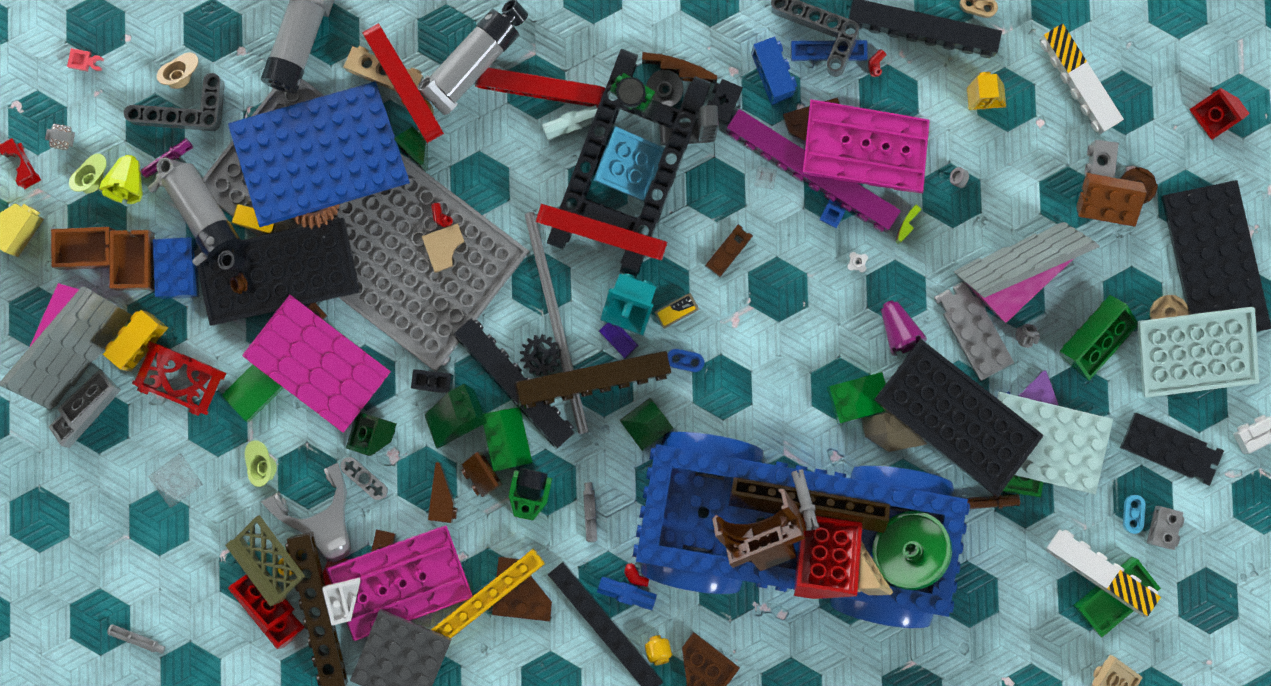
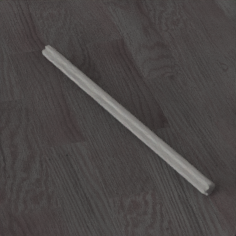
M528 212L525 214V219L555 341L558 342L557 349L562 350L559 352V356L562 357L560 359L563 372L571 371L573 366L538 225L535 222V213ZM573 395L574 399H571L570 402L579 434H585L588 432L580 395Z

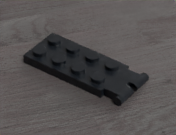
M1134 413L1120 446L1123 450L1188 478L1196 476L1203 479V484L1207 486L1211 485L1216 472L1215 469L1210 468L1211 464L1218 466L1224 450L1216 448V451L1206 447V442L1138 413Z

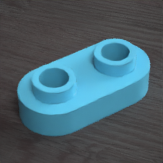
M1130 495L1124 501L1123 527L1128 533L1137 534L1144 528L1145 501L1139 495ZM1132 501L1136 502L1135 508L1131 507ZM1132 520L1135 522L1134 527L1130 526V521Z

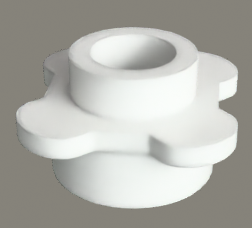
M856 252L850 253L848 269L850 271L859 270L861 273L866 271L865 264L868 256L866 254L859 255Z

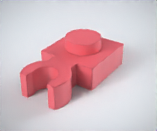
M71 48L67 67L88 72L89 67L95 71H102V68L95 66V63L97 61H104V59L98 55L91 58V52Z

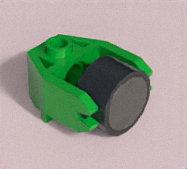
M625 73L622 76L618 75L610 89V92L618 98L623 106L630 110L635 108L642 112H645L655 91L645 86L639 79L630 77Z
M520 468V471L514 470L509 491V499L514 517L535 520L548 503L553 478H549L548 474L523 468ZM521 485L544 490V494L537 501L521 498L517 493L516 487ZM524 505L529 507L528 512L523 511Z

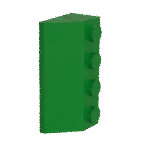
M1109 295L1075 332L1071 339L1063 345L1059 352L1075 370L1090 381L1138 327V321L1126 303Z

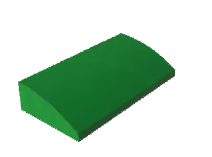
M252 364L222 396L246 422H250L283 387Z
M1131 557L1121 565L1124 568V573L1129 576L1132 574L1141 580V584L1145 587L1150 586L1157 591L1161 589L1137 558ZM1098 586L1073 605L1101 638L1133 612L1131 608Z

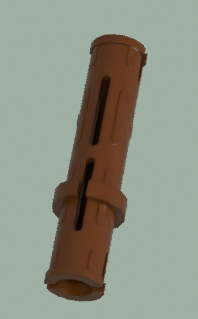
M1019 494L964 498L968 499L967 503L970 504V509L993 507L1002 509L1007 506H1020Z

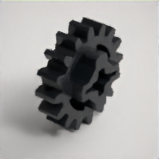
M542 334L540 339L538 335H534V340L531 338L527 339L528 345L522 344L525 351H520V354L524 355V358L520 359V361L526 362L523 368H530V374L536 371V376H540L541 372L544 375H548V370L554 372L553 366L560 365L557 359H562L561 356H558V353L562 350L556 349L558 342L552 343V337H548L546 340V335ZM542 342L549 345L551 349H546ZM532 346H533L534 349H533V351L531 352V354H529L530 349H531ZM540 352H544L542 358H538ZM553 356L552 361L549 364L548 361L550 357ZM535 361L540 368L535 367L531 362Z

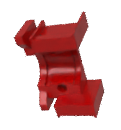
M11 138L0 144V153L7 158L10 156L20 157L21 162L16 169L18 173L15 181L18 186L26 189L41 181V178L32 167L23 150L25 148L22 143L16 144L14 139Z

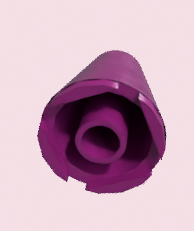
M891 300L883 304L884 308L881 309L892 356H897L896 352L899 351L902 354L911 351L920 339L927 340L925 334L899 302Z

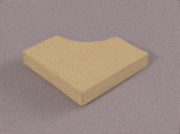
M458 223L422 236L434 272L437 273L453 267L452 258L454 251L465 242Z

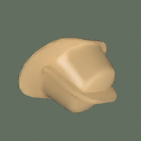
M191 52L180 55L158 70L157 80L161 84L168 85L173 89L185 87L198 66V57Z

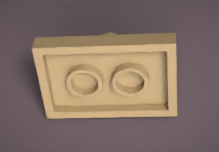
M1109 655L1103 666H1098L1095 669L1092 686H1138L1143 677L1116 657Z

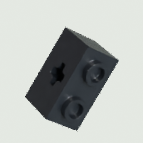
M721 79L720 84L716 82L712 91L715 96L712 101H708L707 105H716L718 107L719 123L728 125L743 87ZM722 98H725L726 103L720 105V100H722Z
M413 369L411 389L448 393L452 390L454 375Z

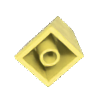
M16 203L0 213V250L19 257L44 220L38 216L40 212L26 204L20 206Z

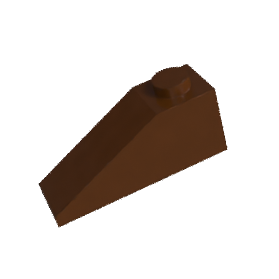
M436 462L428 520L453 523V519H457L458 508H455V501L442 463Z

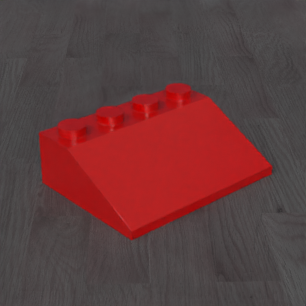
M816 516L819 527L816 529L812 527L811 530L803 531L805 539L798 542L794 596L810 599L855 597L858 592L862 523Z

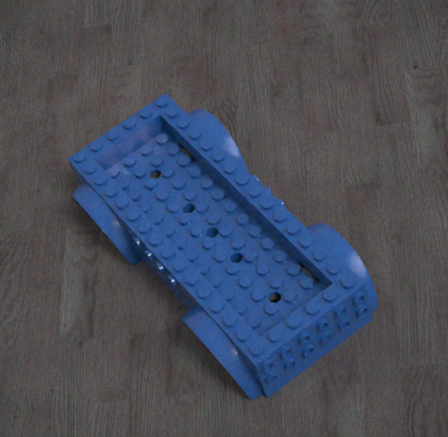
M694 432L666 433L662 444H656L655 448H651L649 459L653 460L652 468L648 467L646 479H649V485L644 487L643 498L646 499L645 506L641 505L639 518H643L642 525H638L636 532L639 542L638 545L634 544L632 557H636V562H641V573L645 577L671 587L711 594L737 593L740 591L743 581L754 582L756 587L767 588L768 585L776 586L775 590L787 592V588L794 590L798 542L793 543L796 552L795 558L760 571L751 561L732 568L729 564L726 547L715 536L712 518L718 515L729 523L750 524L755 523L759 517L767 519L775 515L773 513L729 506L730 491L734 477L796 488L791 473L796 470L797 473H799V470H804L808 490L890 504L889 519L897 514L908 511L927 513L942 523L952 542L950 564L943 576L932 585L918 590H906L895 587L887 582L893 591L891 595H867L861 591L857 592L855 597L830 598L831 607L857 619L901 628L929 627L934 614L949 617V613L953 612L954 601H952V594L956 593L957 590L955 576L960 571L958 557L963 552L964 544L961 542L962 534L965 535L967 523H964L965 515L969 514L970 504L967 503L968 499L953 497L954 488L950 480L921 471L887 466L854 467L851 477L846 478L845 473L835 472L834 475H828L827 470L815 468V472L807 471L808 467L796 465L795 469L788 468V463L777 462L776 465L763 463L764 451L755 445L732 438ZM699 508H708L709 515L706 518H700L698 515ZM862 529L861 541L873 559V542L877 532Z

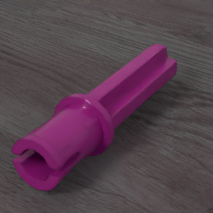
M185 138L174 147L171 146L168 152L141 169V173L145 178L150 177L157 172V163L160 159L168 158L175 160L177 158L179 160L183 154L194 148L193 145Z

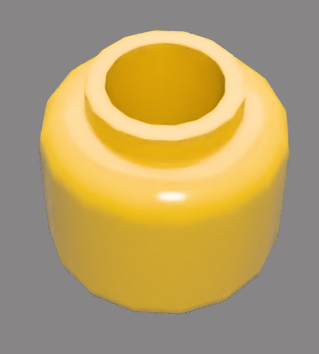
M661 635L650 637V641L645 644L648 661L654 663L655 666L668 663L669 658L672 656L669 640L661 638Z

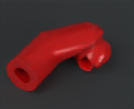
M879 49L868 61L869 73L873 77H878L882 74L880 62L887 56L882 49Z
M441 203L431 204L434 222L444 228L451 226L453 219L442 213Z
M628 563L624 569L628 581L631 584L647 587L649 578L639 576L636 566L633 563Z

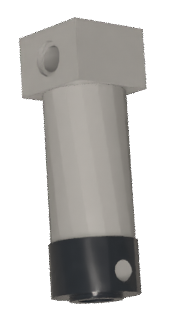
M334 0L289 1L270 57L267 59L261 76L263 83L282 92L297 93L323 15L329 17Z

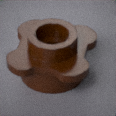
M238 273V276H233L230 279V286L234 292L242 294V291H247V280L242 273Z

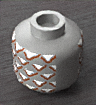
M53 124L51 129H47L45 140L49 141L51 148L68 150L69 146L73 147L75 132H72L70 126Z

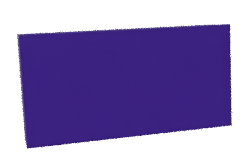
M606 323L599 330L603 337L624 359L639 346L619 326Z

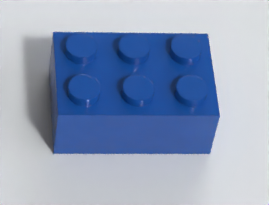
M775 36L753 44L751 51L771 105L792 98L796 90L795 87H797L794 76L791 77L788 71L790 69L787 58L784 59L782 56V44L776 40Z
M192 237L153 239L155 297L160 299L199 297L198 268L192 262L195 258L194 251L197 250L196 239Z

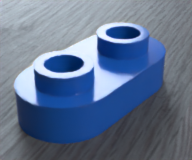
M673 349L667 354L670 367L675 369L699 372L704 366V358L698 353ZM677 355L680 360L673 362L672 357ZM693 359L698 361L697 366L691 365Z

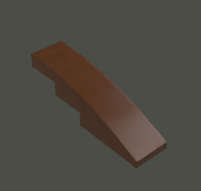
M642 52V64L661 65L660 70H670L677 73L682 81L693 82L696 76L711 83L717 82V75L698 65L671 56Z

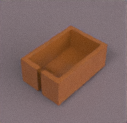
M1086 173L1082 186L1083 192L1080 193L1076 206L1078 216L1136 227L1147 193L1144 183Z
M110 227L51 229L52 268L58 270L110 268V231L116 230Z
M127 230L110 231V289L116 291L154 290L153 239H155V233L149 230H131V232Z

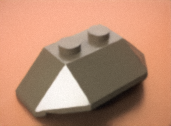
M890 413L861 418L865 437L888 452L928 444Z

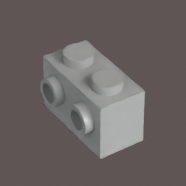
M1155 506L1147 544L1175 550L1180 541L1179 529L1184 524L1183 512Z

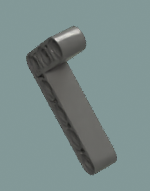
M771 0L772 11L775 15L837 38L827 60V70L833 77L842 75L859 37L858 24L853 20L799 0ZM779 2L785 4L782 8H777L775 5ZM795 9H801L802 13L799 15L793 14V11ZM814 15L820 17L818 21L810 20V18ZM830 22L838 24L835 28L828 27ZM852 28L855 30V33L849 35L845 31ZM840 46L848 47L845 52H840L838 48ZM833 63L841 65L838 69H832L830 66Z
M209 73L204 77L200 110L129 105L124 109V117L132 124L139 126L215 131L219 129L222 120L224 81L215 73ZM217 79V85L210 87L211 81ZM216 98V103L213 106H209V100ZM138 111L137 118L132 119V113ZM157 112V118L151 121V114ZM172 114H176V119L173 122H169V117ZM195 115V121L188 123V118ZM214 117V122L211 125H207V119Z
M716 105L700 107L698 120L689 144L710 143L716 140L719 128L718 107ZM682 122L680 126L688 128L691 122ZM659 125L660 145L666 146L671 137L672 129Z

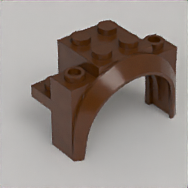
M779 489L784 503L781 506L782 509L765 520L750 524H733L725 521L718 515L712 518L715 536L726 547L729 564L732 568L751 561L760 571H763L796 557L793 543L805 539L803 531H806V524L803 514L800 513V508L790 498L785 489Z

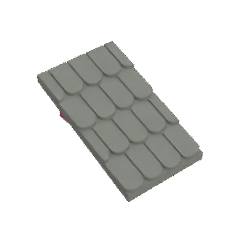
M1062 222L1038 235L1035 233L1011 247H1004L983 259L978 258L957 269L954 273L968 285L996 316L1006 323L1074 258L1100 246L1090 237Z
M58 283L29 349L0 381V386L51 410L58 405L71 386L74 387L92 361L99 357L111 339L116 338L119 330L124 327L132 315L86 287L77 289Z

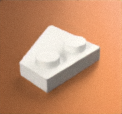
M360 578L323 586L322 589L331 625L351 621L361 581Z

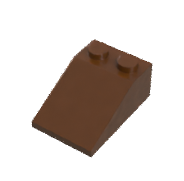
M476 452L461 464L463 467L461 472L467 480L471 479L474 484L471 487L477 496L485 497L503 485L483 452Z

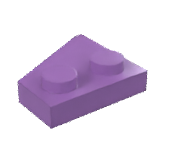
M1046 370L1041 371L1036 379L1018 395L1019 397L1058 405Z

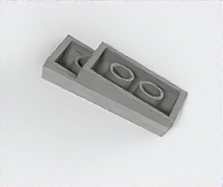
M101 369L58 408L61 415L49 426V429L61 446L70 448L121 391Z

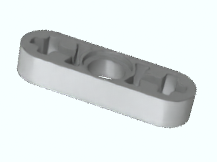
M347 457L342 460L340 465L342 472L375 500H381L387 496V486L353 457ZM353 461V467L356 470H358L359 467L362 469L359 472H357L355 478L352 476L353 474H355L353 470H346V462L350 463ZM362 473H367L370 477L367 484H362L359 481V476ZM373 480L376 481V483L373 484L374 486H376L377 488H383L382 496H376V491L372 487H370L369 490L367 489V487L373 483Z

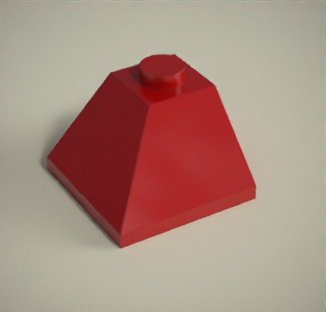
M1222 88L1189 109L1211 140L1250 114L1239 98Z

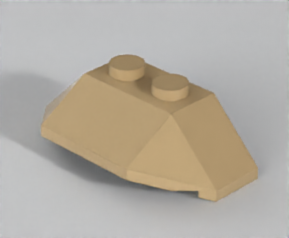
M861 541L858 592L862 591L867 595H891L893 593L892 589Z

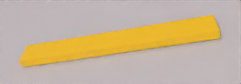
M533 548L431 630L452 638L541 568L545 562Z

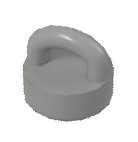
M961 167L955 168L950 174L951 184L959 188H963L967 184L969 179L968 171Z

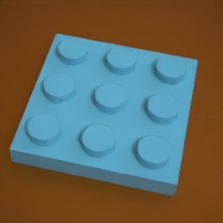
M614 126L593 180L644 201L651 182L657 173L664 147Z

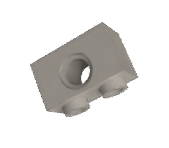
M1102 140L1093 141L1087 149L1089 163L1086 164L1085 175L1086 173L1115 178L1119 143ZM1098 157L1104 160V166L1098 164Z

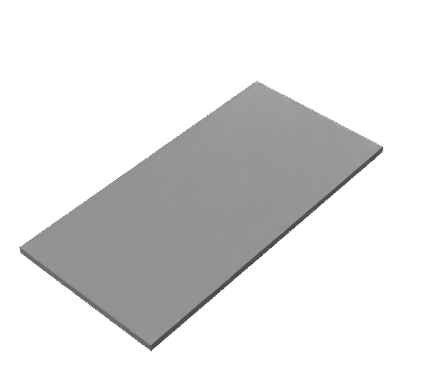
M302 79L295 94L273 88L252 116L324 95ZM232 140L202 179L220 208L233 217L237 204L253 208ZM401 154L409 178V184L339 204V209H337V215H333V220L345 218L361 292L340 297V299L437 372L459 344L453 334L470 318L475 321L480 317L530 251ZM433 203H441L442 213L452 217V225L458 223L465 241L454 251L452 258L453 267L437 273L434 272L422 239L424 235L444 229V227L438 225L433 220L431 208ZM290 218L274 223L271 233L303 226L302 224L297 225L295 220ZM252 228L249 229L257 236L267 235V233Z

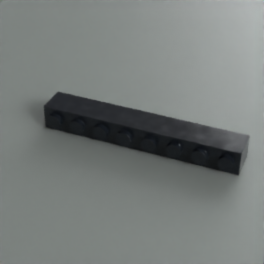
M852 0L848 19L858 24L859 30L865 28L875 34L883 32L893 38L901 36L911 42L919 40L929 46L942 45L947 50L960 49L965 54L978 53L984 58L994 57L998 53L1002 30L866 0Z
M470 318L453 336L555 449H558L574 434L573 425L568 420L564 421L559 416L561 412L554 405L551 407L549 404L544 405L543 402L536 403V407L525 409L524 406L519 407L514 384L530 378H525L521 374L522 369L516 363L512 364L508 359L510 357L503 348L499 349L495 345L497 342L490 334L486 335L482 331L484 327L481 323Z
M563 561L554 568L548 576L641 686H660L663 683L661 676L567 564Z

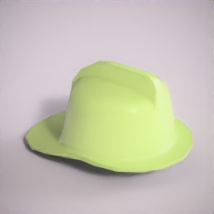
M102 154L91 155L71 175L69 179L70 188L73 191H83L86 194L97 191L100 188L103 172L106 168L105 156Z
M253 440L247 444L245 448V461L248 478L254 486L262 487L269 480L273 479L277 471L276 462L269 456L268 450L262 442Z

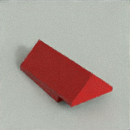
M247 574L228 587L276 649L284 648L304 629L302 623L293 615L295 609L286 599L270 607Z

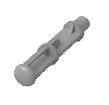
M592 482L584 483L585 490L583 491L586 541L596 542L595 492L592 490Z
M114 624L110 625L107 630L109 636L111 635L151 652L163 654L166 649L165 646L158 644V641L143 637Z

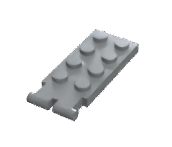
M963 281L953 287L955 295H952L948 289L935 296L934 299L937 304H942L946 312L943 314L978 380L982 381L1013 364L1014 361L978 296L974 297L968 285Z

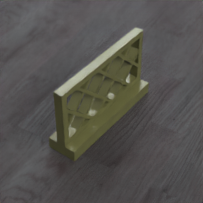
M260 515L256 516L233 540H230L225 545L270 607L282 602L287 597L286 595L305 577ZM256 524L260 526L261 534L255 533ZM244 536H250V545L243 539ZM255 537L261 538V547H255ZM266 539L271 541L272 549L266 548ZM255 551L261 552V561L255 555ZM266 553H272V563L266 562ZM278 555L283 557L284 565L278 564ZM266 566L273 567V576L269 574ZM278 568L284 569V578L278 577ZM289 570H292L297 576L295 580L289 579ZM278 581L284 582V591L278 586Z

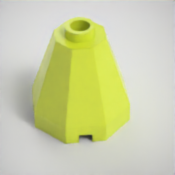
M122 156L113 165L100 184L99 189L100 191L103 190V196L122 203L123 199L128 200L127 204L141 201L143 193L140 163L134 156Z

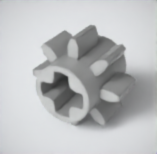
M1024 324L1022 328L1018 327L1015 334V340L1018 341L1020 346L1025 348L1032 347L1033 343L1038 344L1040 338L1039 331L1032 324Z

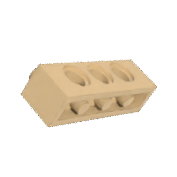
M352 46L344 64V69L371 82L376 81L378 85L396 92L388 76L380 74L383 68L376 56L370 54L369 50L359 46L356 48ZM365 61H372V65L369 68L363 67ZM415 68L406 69L418 88L419 83L424 79L423 75H421L422 72Z

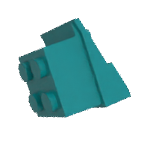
M627 273L624 275L619 274L614 288H610L600 320L643 336L654 305L652 300L656 287L647 280H636L633 275Z

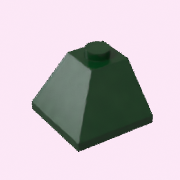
M412 126L396 136L394 140L426 172L428 170V144L419 129L416 130Z
M651 398L620 419L622 425L642 451L673 429Z
M359 412L354 419L346 448L372 456L392 441L397 423Z

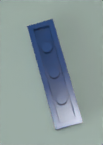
M836 40L791 41V61H827ZM857 40L849 61H867V40ZM846 46L838 48L840 52H845L848 49Z

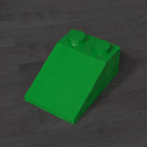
M883 372L827 387L837 424L886 411L873 401L886 384Z

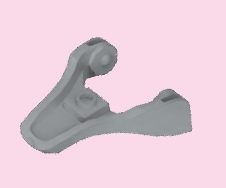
M338 463L324 469L326 479L334 488L336 487L332 504L326 510L310 518L298 519L291 517L288 514L289 510L286 499L280 493H276L261 501L276 518L303 534L313 532L316 546L329 562L339 561L351 551L345 524L347 489Z

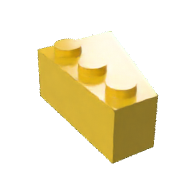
M981 72L967 87L969 110L1006 107L1004 84L997 74Z

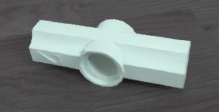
M596 105L578 112H568L559 119L542 124L547 140L565 134L572 135L580 132L587 126H591L597 111Z

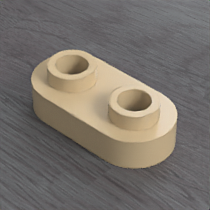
M960 0L959 2L960 8L964 12L983 18L993 17L998 10L995 0ZM966 1H970L972 6H967ZM985 6L990 8L989 12L984 10Z

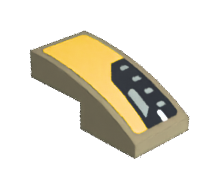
M689 293L655 311V314L663 329L700 309L692 294Z

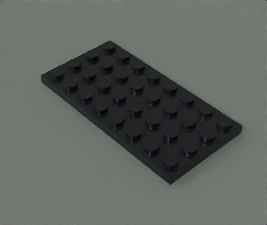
M1238 180L1161 196L1183 295L1189 309L1188 315L1254 307L1256 332L1271 329Z
M345 218L329 220L327 225L322 223L320 228L314 225L311 229L307 225L305 228L298 227L241 240L242 244L236 252L243 255L245 264L240 271L234 272L221 269L218 261L210 262L207 259L197 266L210 326L276 312L289 295L293 296L303 305L361 293ZM201 249L194 251L195 257L202 252ZM238 273L244 275L248 284L247 291H242V294L234 292L230 286V279L233 276H238Z
M922 339L917 342L873 400L996 497L1001 494L1044 436Z

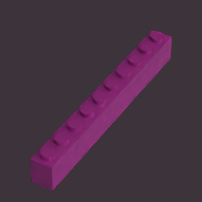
M740 109L726 129L731 139L735 141L739 139L751 151L755 149L761 153L760 156L767 161L772 160L777 163L776 166L782 171L788 170L793 173L792 176L796 180L801 182L804 180L812 190L823 192L825 194L824 197L832 202L838 201L841 203V208L848 212H855L857 218L863 222L869 221L874 224L873 228L879 232H887L901 212V210L858 183L804 174L805 150Z

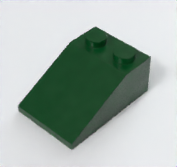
M462 384L446 393L425 414L437 449L487 423L475 390L466 384Z

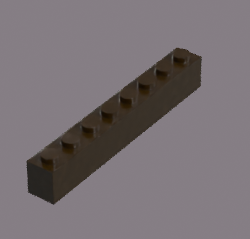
M667 351L518 381L514 385L519 407L524 406L525 409L536 407V403L540 402L548 405L555 403V399L562 398L563 401L574 399L573 395L581 394V397L593 395L592 391L600 390V393L612 391L611 387L618 386L619 389L630 387V383L637 382V385L649 383V379L654 378L656 381H662L671 374Z
M737 477L733 479L729 506L776 514L782 509L781 506L784 505L779 489H785L795 504L801 508L797 491L794 487ZM809 490L812 505H815L816 508L814 511L815 516L861 522L862 529L885 532L889 522L890 504Z

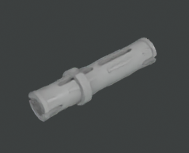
M797 470L793 471L791 475L796 487L801 506L800 513L803 514L806 530H811L812 527L816 529L819 527L814 512L816 508L815 505H812L804 470H799V473H797Z

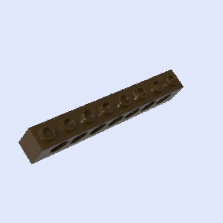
M309 532L291 536L287 539V543H285L286 551L302 573L304 569L311 572V578L304 577L295 586V590L299 592L301 598L299 599V607L301 611H304L305 615L303 624L304 628L308 629L310 636L308 637V645L310 649H313L314 653L312 662L313 666L317 667L318 686H346L348 677L336 626L331 625L322 589L326 584L314 533ZM299 550H303L306 552V559H301L299 557ZM308 588H312L315 590V597H310L308 595ZM312 607L320 610V616H315L312 613ZM316 627H323L325 630V634H318L316 631ZM321 645H326L329 648V653H323L320 649ZM325 664L332 665L334 671H326Z

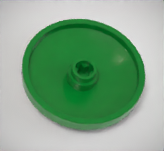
M919 511L903 512L889 519L884 533L877 532L872 549L873 561L884 579L893 586L906 590H918L932 585L946 572L952 557V542L945 527L935 517Z

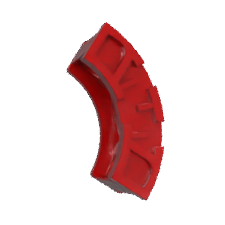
M149 341L147 346L149 350L135 381L133 380L132 382L133 385L138 387L137 391L147 395L151 392L190 408L188 412L199 416L200 413L208 415L209 411L207 409L221 379L224 380L227 373ZM157 353V367H151L152 362ZM170 360L175 362L174 368H164V365L169 366L168 362ZM183 364L188 365L187 377L193 385L174 391L167 380L165 372H175ZM149 370L158 372V375H151L149 377L155 379L153 385L144 383ZM193 371L199 372V376L196 377L199 379L198 382L192 377ZM210 379L207 388L203 387V385L206 384L207 381ZM162 385L167 393L160 391L157 388ZM201 389L204 395L200 404L197 405L192 401V398L197 396L200 399V394L196 390ZM187 395V401L177 398Z

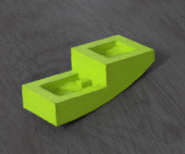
M917 204L902 221L896 237L897 244H900L914 229L909 222L922 210Z

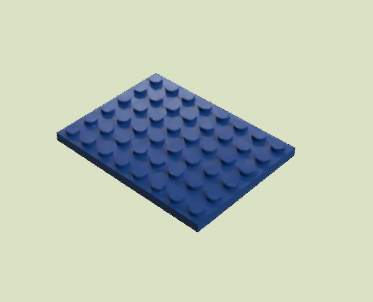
M376 81L228 123L259 227L410 183L398 145L394 140L395 136Z

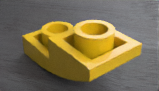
M237 204L231 222L267 234H271L274 226L273 223L259 227L254 208Z

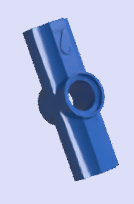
M603 576L597 593L615 598L619 602L628 605L634 604L648 610H653L657 594L640 589L636 585L623 581L618 582Z

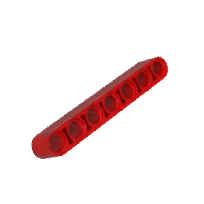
M378 23L363 31V36L427 144L442 136L444 133L380 24Z
M488 68L475 83V87L480 89L588 107L596 105L597 108L605 91V87L495 68Z
M542 203L540 204L535 221L658 260L663 259L668 243Z

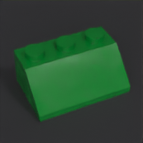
M516 407L484 414L487 423L483 424L493 471L533 463L520 409Z

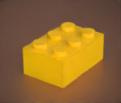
M143 310L136 311L130 318L131 322L127 326L122 327L117 333L118 337L114 341L109 342L105 347L106 351L102 355L120 370L132 371L147 354L149 341L156 343L168 329L152 313Z

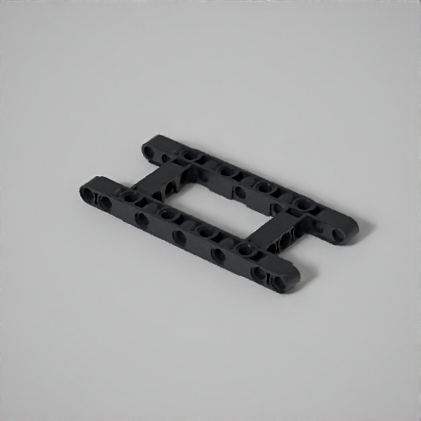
M621 49L559 209L639 233L641 226H647L649 229L647 236L652 237L697 123L699 109L704 105L711 82L695 76L693 82L688 86L680 110L655 100H651L645 112L635 108L630 110L623 106L618 99L614 101L609 99L611 86L615 83L618 75L622 76L625 73L633 77L637 67L638 54ZM620 109L672 129L671 137L664 148L656 176L651 182L644 200L642 212L638 218L586 198ZM687 118L691 121L688 128L680 126L682 119ZM598 127L605 128V134L601 137L595 134ZM668 155H676L677 160L674 164L666 162ZM584 163L591 164V170L587 173H584L581 169ZM654 191H662L663 196L660 200L653 199ZM575 198L577 206L571 209L568 207V201ZM552 227L547 244L563 250L566 243H569L572 233ZM625 250L620 262L622 263L620 272L633 275L636 278L645 255Z

